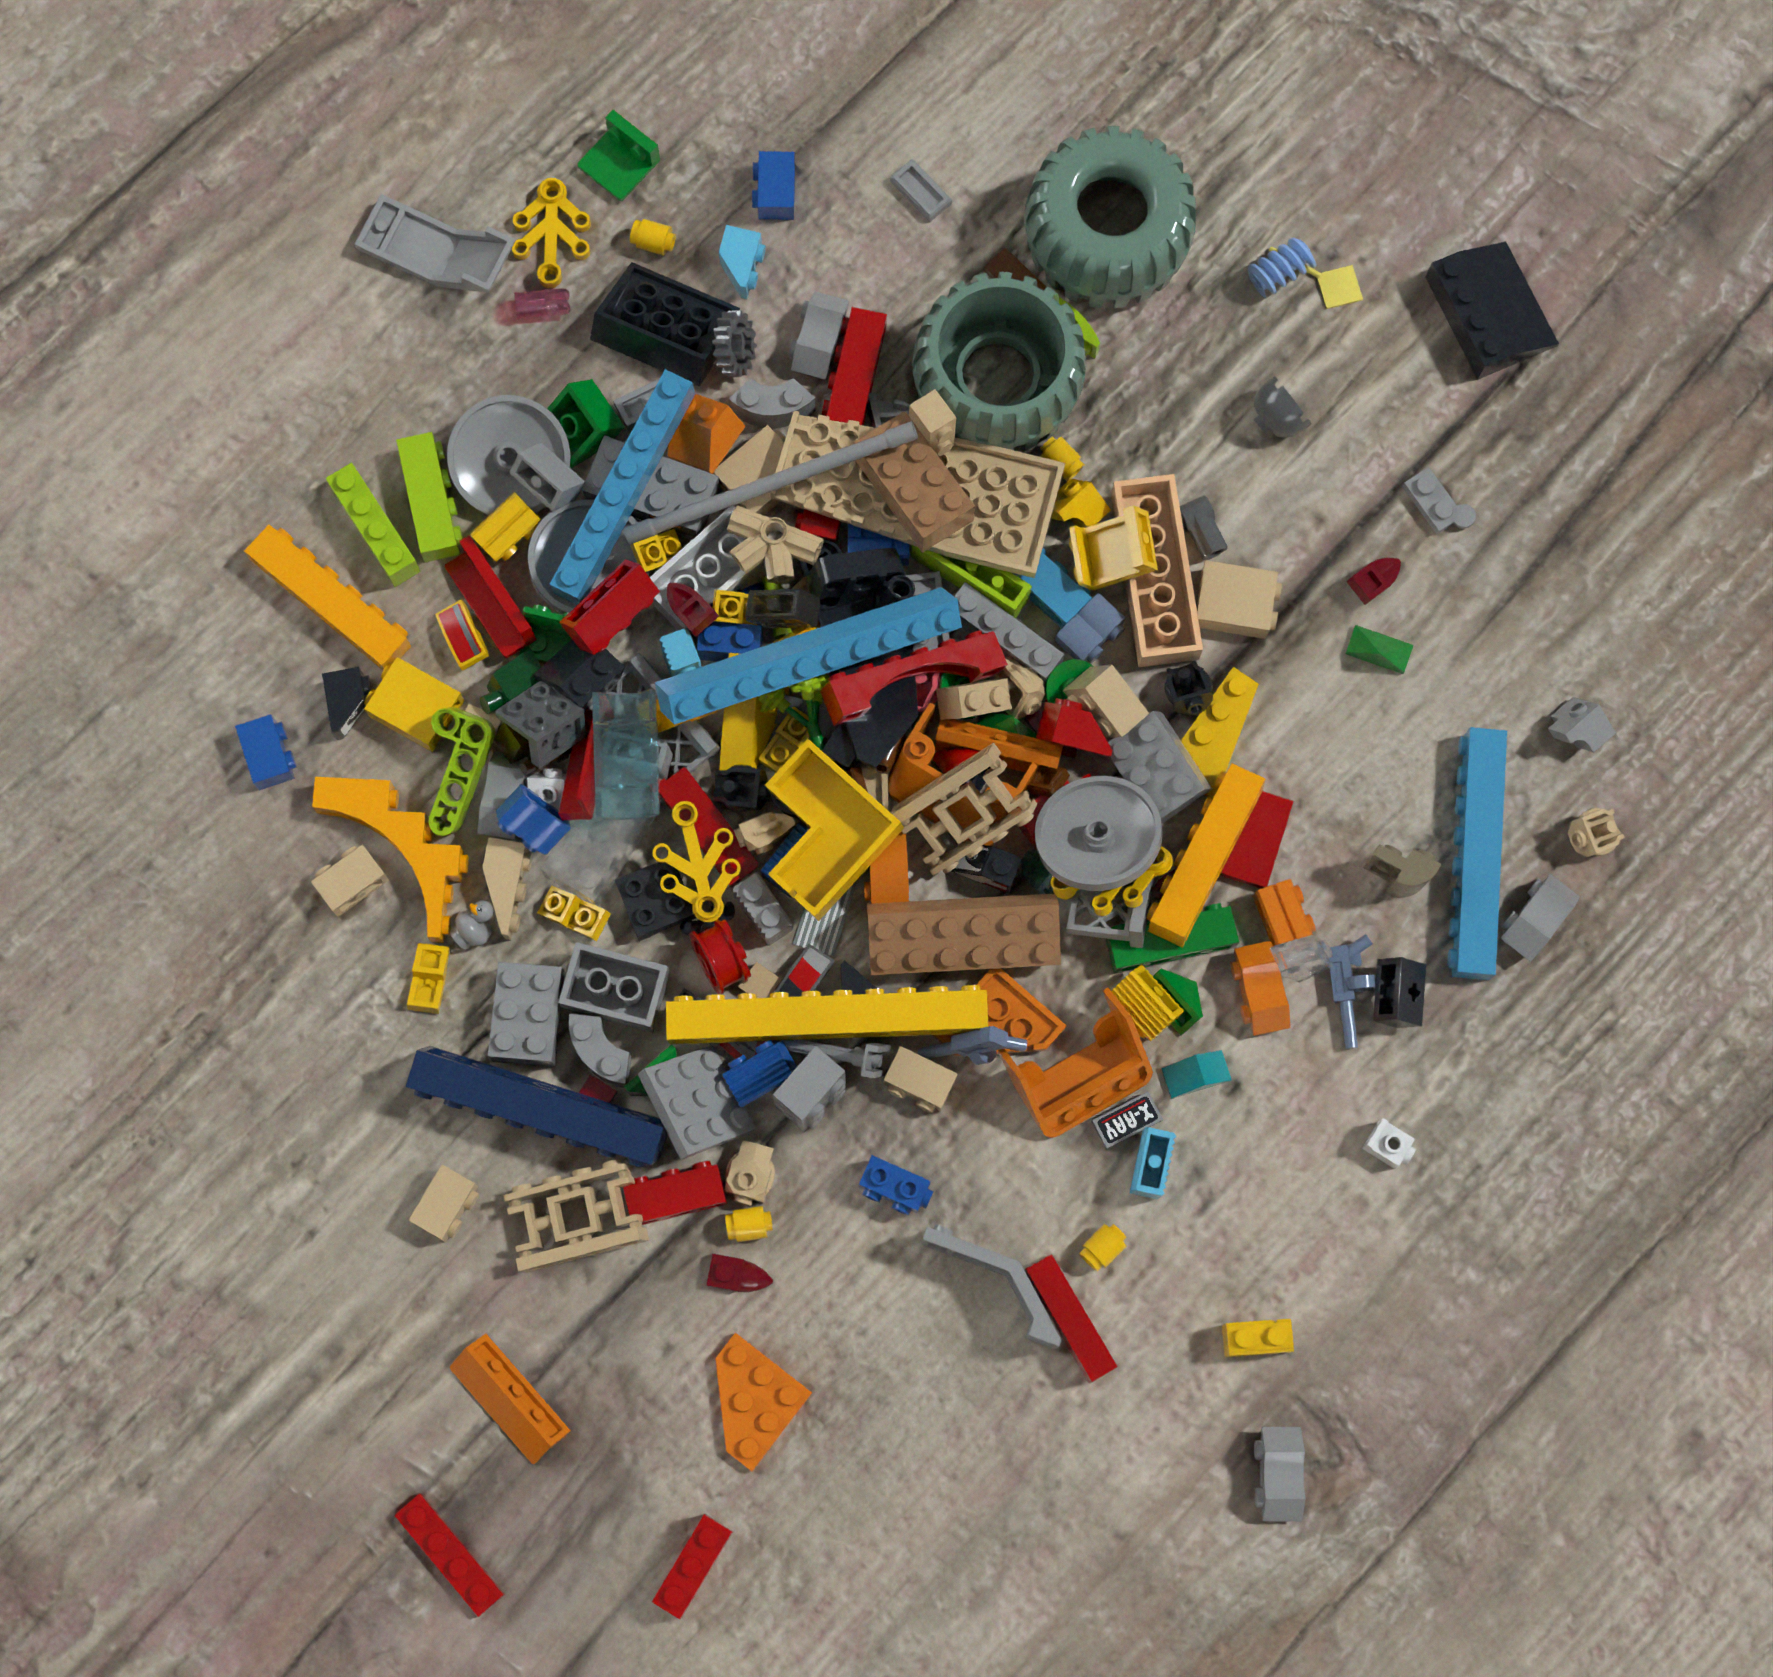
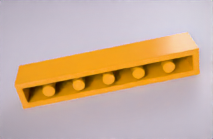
M268 524L244 550L251 562L380 669L384 670L388 663L393 664L396 657L401 659L411 648L406 638L409 634L402 626L396 622L392 625L383 619L386 615L380 608L373 603L369 606L360 600L363 596L357 589L350 584L346 587L337 581L340 577L334 570L327 565L324 568L320 567L315 562L316 556L304 546L301 549L297 548L292 543L294 538L283 528L280 527L276 530Z
M1231 763L1227 773L1224 771L1220 772L1214 788L1218 789L1214 798L1208 796L1201 810V814L1204 817L1200 825L1194 823L1189 832L1187 840L1191 841L1186 851L1181 849L1173 865L1177 867L1174 876L1167 875L1160 889V893L1164 894L1160 903L1153 902L1146 919L1150 920L1148 932L1183 948L1263 791L1266 778Z

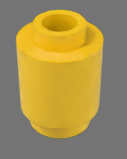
M647 219L642 221L635 220L629 241L635 244L638 249L664 256L667 251L671 252L673 250L676 234L672 233L671 226Z
M1062 436L1058 439L1051 437L1040 448L1043 452L1040 457L1065 463L1062 477L1067 482L1085 466L1081 461L1082 457Z
M763 1206L733 1210V1214L725 1215L729 1240L737 1239V1242L768 1238L767 1231L773 1230L771 1212H764Z
M1103 1224L1082 1245L1084 1249L1079 1255L1092 1269L1098 1272L1102 1267L1106 1268L1127 1247L1123 1242L1127 1237L1116 1225L1112 1224L1108 1227L1106 1224Z

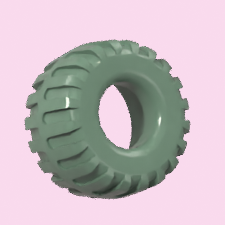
M1107 126L1105 132L1096 133L1095 128H1090L1082 131L1078 140H1075L1072 136L1063 140L1059 144L1057 152L1051 151L1043 160L1040 170L1034 177L1025 204L1024 218L1029 250L1032 251L1035 267L1039 272L1045 271L1046 282L1056 290L1061 286L1065 289V297L1075 302L1078 301L1079 297L1089 300V306L1094 308H1101L1103 303H1113V308L1127 307L1131 299L1135 298L1137 303H1141L1151 297L1154 289L1157 291L1164 289L1183 264L1195 235L1196 198L1193 196L1194 186L1188 173L1183 174V162L1175 153L1169 156L1166 153L1167 145L1161 140L1155 138L1151 142L1144 138L1145 132L1132 128L1131 134L1119 132L1120 126ZM1116 181L1130 185L1142 192L1147 202L1148 214L1145 221L1136 230L1125 235L1107 236L1094 231L1082 220L1078 212L1077 200L1081 191L1090 182Z
M999 272L998 278L988 279L987 273L979 274L973 277L971 284L966 285L964 281H960L953 285L947 297L941 295L932 305L930 313L925 316L914 345L913 375L919 399L936 389L956 416L955 438L966 439L980 444L994 445L1014 450V447L1022 446L1023 450L1026 451L1037 446L1040 438L1049 439L1057 432L1061 423L1068 419L1081 395L1085 381L1086 355L1083 333L1080 325L1075 324V314L1067 303L1060 305L1059 294L1047 286L1045 290L1037 287V280L1028 276L1024 277V281L1012 279V273ZM994 344L1015 348L1026 357L1032 367L1033 381L1031 387L1023 397L1009 404L994 405L982 402L971 394L963 379L962 370L964 363L972 352L983 346Z

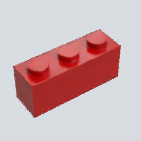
M625 559L559 623L581 650L595 655L603 651L619 631L626 629L631 624V619L641 610L648 608L653 603V598L660 593V590L640 564Z
M710 1161L695 1163L692 1165V1170L680 1173L679 1168L666 1170L660 1173L661 1178L648 1180V1176L634 1178L635 1184L623 1187L629 1216L634 1214L642 1215V1225L727 1205L719 1167L717 1164L711 1165Z
M704 1514L653 1598L652 1603L680 1620L734 1531L709 1515Z

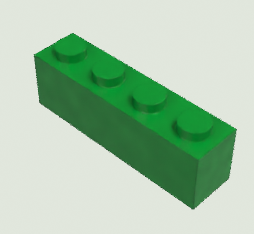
M1221 903L1203 907V912L1197 918L1183 948L1148 932L1150 920H1147L1143 948L1130 947V941L1105 938L1114 974L1134 970L1140 965L1149 967L1236 948L1239 944L1231 906L1222 907ZM1125 923L1113 926L1111 929L1124 930Z

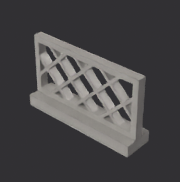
M640 653L630 660L631 663L624 669L621 679L602 696L603 698L605 696L616 697L615 712L612 714L614 723L613 725L611 724L610 730L613 733L618 731L619 719L635 720L634 735L639 738L640 721L642 718L637 708L636 715L620 714L621 697L637 698V707L642 705L643 699L658 698L655 682L663 680ZM633 673L639 680L638 694L622 693L623 681ZM615 687H617V692H611ZM644 687L650 695L643 694ZM595 703L590 707V710H594ZM690 720L677 725V740L660 739L661 732L656 733L654 739L655 742L660 740L661 743L666 741L667 744L676 745L675 762L670 764V766H674L673 775L679 771V767H686L692 773L707 759L715 757L721 751V747L698 720L693 722ZM682 733L689 741H682ZM681 745L694 746L701 755L691 763L680 762ZM646 776L653 785L659 782L657 778Z
M1155 876L1143 891V903L1140 906L1130 908L1125 902L1118 905L1113 899L1111 903L1114 909H1112L1110 914L1101 917L1094 912L1092 906L1093 898L1087 901L1082 896L1081 889L1077 890L1071 901L1066 928L1067 934L1130 941V947L1143 948L1148 920L1146 917L1150 908ZM1129 883L1122 886V888L1124 887V889H1126L1127 887H1129ZM1131 895L1129 899H1134L1138 895ZM1085 911H1088L1095 919L1094 922L1087 926L1075 924L1076 917ZM1119 914L1125 921L1124 930L1110 929L1105 922Z

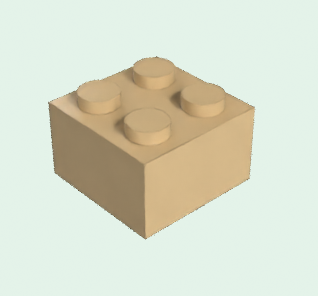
M1112 664L1089 667L1063 690L1068 697L1066 700L1083 704L1081 710L1092 713L1105 738L1123 737L1149 714Z

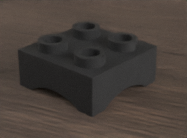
M658 862L615 879L638 941L680 925L683 920L697 919L693 913L691 903L674 893H665L661 889L660 880L666 874L675 875L679 883L684 885L679 870L667 863ZM667 878L664 881V887L668 890L673 889L676 885V881L673 878Z

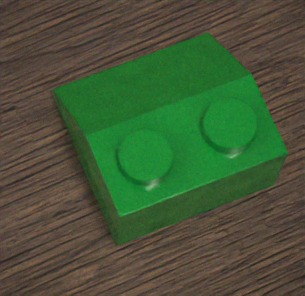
M593 379L568 383L547 408L559 421L567 436L570 448V468L577 466L596 454L604 435L615 439L625 428Z

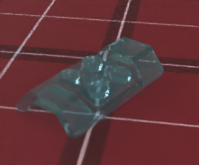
M648 689L640 693L631 694L592 692L596 818L629 820L647 819L660 815L656 690Z

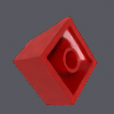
M1056 698L1055 704L1045 702L1036 735L1037 739L1111 757L1112 749L1092 713L1081 710L1083 704Z

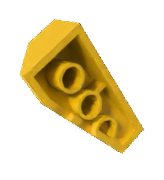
M729 653V657H728V658L733 657V656H736V655H739V654H738V653ZM788 686L783 690L786 695H789L790 691ZM759 696L724 708L719 770H727L738 764L749 765L757 769L759 764L758 758L764 751L777 725L774 724L778 711L777 708L764 713L760 712L763 704L758 700Z

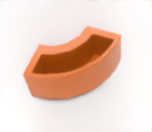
M901 831L869 866L870 882H864L865 901H871V904L909 902L906 834H903Z
M1267 941L1234 948L1235 961L1230 963L1234 981L1239 980L1244 1003L1243 1006H1240V1012L1244 1025L1250 1024L1254 1036L1291 1028L1289 1003L1282 982L1279 959L1272 942Z

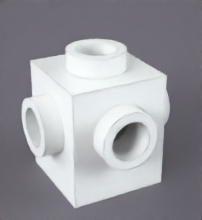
M549 768L543 770V773H535L528 777V788L543 801L559 810L566 774H562V769Z

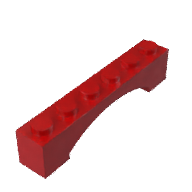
M981 630L975 631L965 636V640L956 642L955 639H949L938 644L936 649L928 650V647H923L913 651L910 654L911 656L901 659L900 655H896L883 661V665L874 667L871 663L859 667L855 670L856 673L846 676L845 672H840L827 679L828 683L820 690L833 725L862 717L871 708L869 701L878 691L906 677L925 673H950L968 677L970 683L997 675L1008 663L995 632L991 631L982 634Z

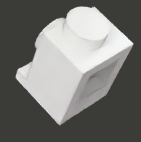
M1382 1118L1375 1125L1362 1149L1394 1169L1399 1167L1401 1163L1407 1165L1416 1151L1411 1146L1415 1139L1388 1123V1120ZM1393 1138L1398 1141V1149L1393 1150L1389 1147V1139Z

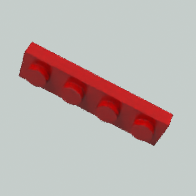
M419 1493L394 1515L478 1617L505 1595L422 1493Z

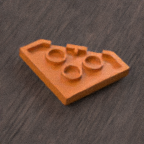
M1001 968L990 969L977 983L980 986V990H987L988 1026H994L1006 1031L1008 1036L1026 1039L1027 1048L1025 1052L1046 1051L1067 1027L1065 1023ZM957 1034L932 1036L940 1043L951 1042V1036ZM1005 1049L1007 1053H1021L1020 1051Z
M735 1333L715 1358L726 1452L753 1472L811 1396L812 1392Z

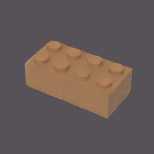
M904 411L854 441L853 444L880 435L886 430L912 420ZM914 424L918 439L895 448H887L855 461L923 553L973 522L975 505Z

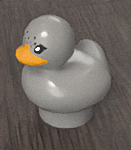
M482 900L475 904L471 903L469 905L471 912L462 911L456 917V926L450 930V934L461 948L467 949L471 945H483L492 934V926L484 923L493 916V907L489 902Z

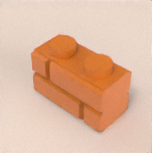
M1291 879L1255 891L1252 897L1276 954L1306 944L1313 939L1312 933L1316 931L1314 921L1310 914H1304L1301 903H1304L1302 891L1298 885L1293 886Z

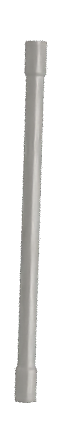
M910 421L886 430L880 435L656 518L640 521L624 527L625 537L631 545L665 530L887 448H895L918 439L916 428L913 422Z

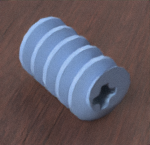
M1294 237L1290 238L1287 242L1288 246L1281 244L1277 248L1278 252L1270 251L1268 253V259L1261 257L1257 261L1258 265L1250 264L1248 266L1249 278L1262 297L1266 298V289L1272 294L1277 293L1275 283L1285 288L1287 286L1286 276L1292 281L1297 280L1295 270L1305 275L1307 271L1304 264L1308 263L1312 268L1317 266L1310 249L1302 240Z

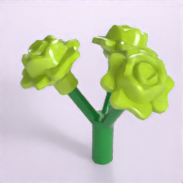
M823 674L788 686L792 692L802 693V698L806 700L809 721L790 707L791 703L784 698V688L760 695L758 700L763 704L760 712L764 713L775 708L779 709L782 713L787 712L807 728L811 742L820 750H823L826 745L818 724L819 705L823 702L820 690L828 683L829 675Z

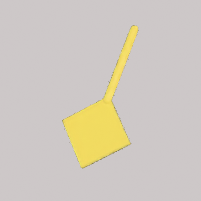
M1270 247V248H1269V252H1270V251H1276V252H1278V250H1277L1276 248H1274V247ZM1305 265L1307 273L1317 278L1326 309L1363 301L1353 265L1322 273Z

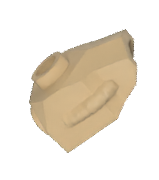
M1011 656L1005 657L1008 665L994 678L1008 679L1012 709L1005 711L1016 719L1032 715L1041 707V701L1045 695L1043 680L1036 672L1029 667L1022 666Z
M1592 808L1584 811L1578 819L1571 821L1568 836L1576 852L1585 857L1592 855L1601 856L1609 854L1619 845L1620 840L1625 837L1617 828L1613 809Z
M771 811L739 823V828L735 829L734 832L740 847L747 846L748 851L755 850L758 855L774 849L773 842L784 838L796 825L794 819L787 814Z
M742 1141L739 1153L732 1156L725 1172L726 1186L724 1192L734 1196L733 1202L746 1206H751L753 1201L764 1204L766 1194L771 1189L775 1179V1168L773 1162H771L773 1148Z

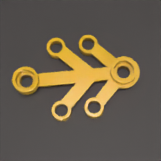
M547 178L538 186V197L523 211L515 213L512 220L517 231L526 232L531 228V219L544 208H546L545 218L522 239L515 241L512 252L515 258L525 260L531 254L530 248L545 236L544 263L539 266L537 275L543 287L555 288L562 281V272L557 264V235L572 248L573 256L576 259L585 260L590 255L588 242L579 239L558 219V208L572 219L574 229L578 232L588 231L591 227V221L586 212L580 211L566 198L567 189L561 180ZM550 191H556L558 193L554 197L547 196V194ZM521 218L527 220L524 225L517 224V221ZM579 219L587 220L584 225L576 223ZM520 246L526 247L523 253H518L516 249ZM580 246L586 248L583 253L576 252V249ZM549 274L556 276L552 281H547L545 277Z
M682 801L674 806L672 817L674 822L682 827L690 862L672 852L670 847L664 843L657 844L653 848L652 854L657 862L667 863L694 879L698 893L680 884L678 878L673 874L664 875L660 880V886L665 893H674L691 903L693 913L700 921L713 922L720 918L723 913L724 903L721 897L732 878L740 874V864L735 859L725 860L722 864V874L711 890L707 877L724 848L732 844L733 835L729 829H718L714 834V842L705 857L702 858L694 826L698 818L697 809L691 802ZM684 809L691 812V818L687 821H683L679 817L680 812ZM722 832H726L730 836L729 841L725 844L720 843L717 839L718 835ZM662 847L668 850V856L664 859L656 856L657 850ZM728 863L737 865V871L734 874H728L725 871ZM667 878H673L676 881L675 887L671 890L664 887V881ZM705 901L713 902L714 909L712 912L706 913L702 910V905Z
M1161 846L1152 865L1136 879L1132 886L1127 887L1123 891L1124 902L1128 907L1136 908L1143 903L1142 893L1154 876H1161L1171 869L1173 858L1167 849ZM1054 876L1051 879V887L1058 898L1070 899L1076 894L1077 890H1080L1066 885ZM1122 886L1104 890L1100 895L1093 898L1092 906L1095 914L1106 916L1111 913L1113 909L1111 901ZM1131 895H1138L1134 899H1129ZM1106 903L1104 907H1098V905Z

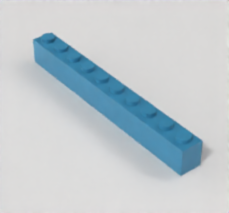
M940 587L655 682L660 711L675 725L962 628L958 599Z

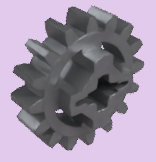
M742 310L722 312V318L717 319L719 327L714 328L716 339L712 340V344L716 345L713 355L718 360L717 367H722L723 375H727V377H742L748 374L747 369H752L751 360L756 358L754 350L757 347V344L754 342L756 332L751 328L753 322L752 320L748 321V314L742 313Z

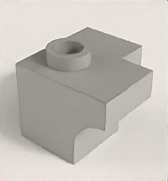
M1572 697L1551 715L1554 724L1548 728L1553 738L1568 743L1573 742L1576 747L1593 753L1616 734L1599 704Z

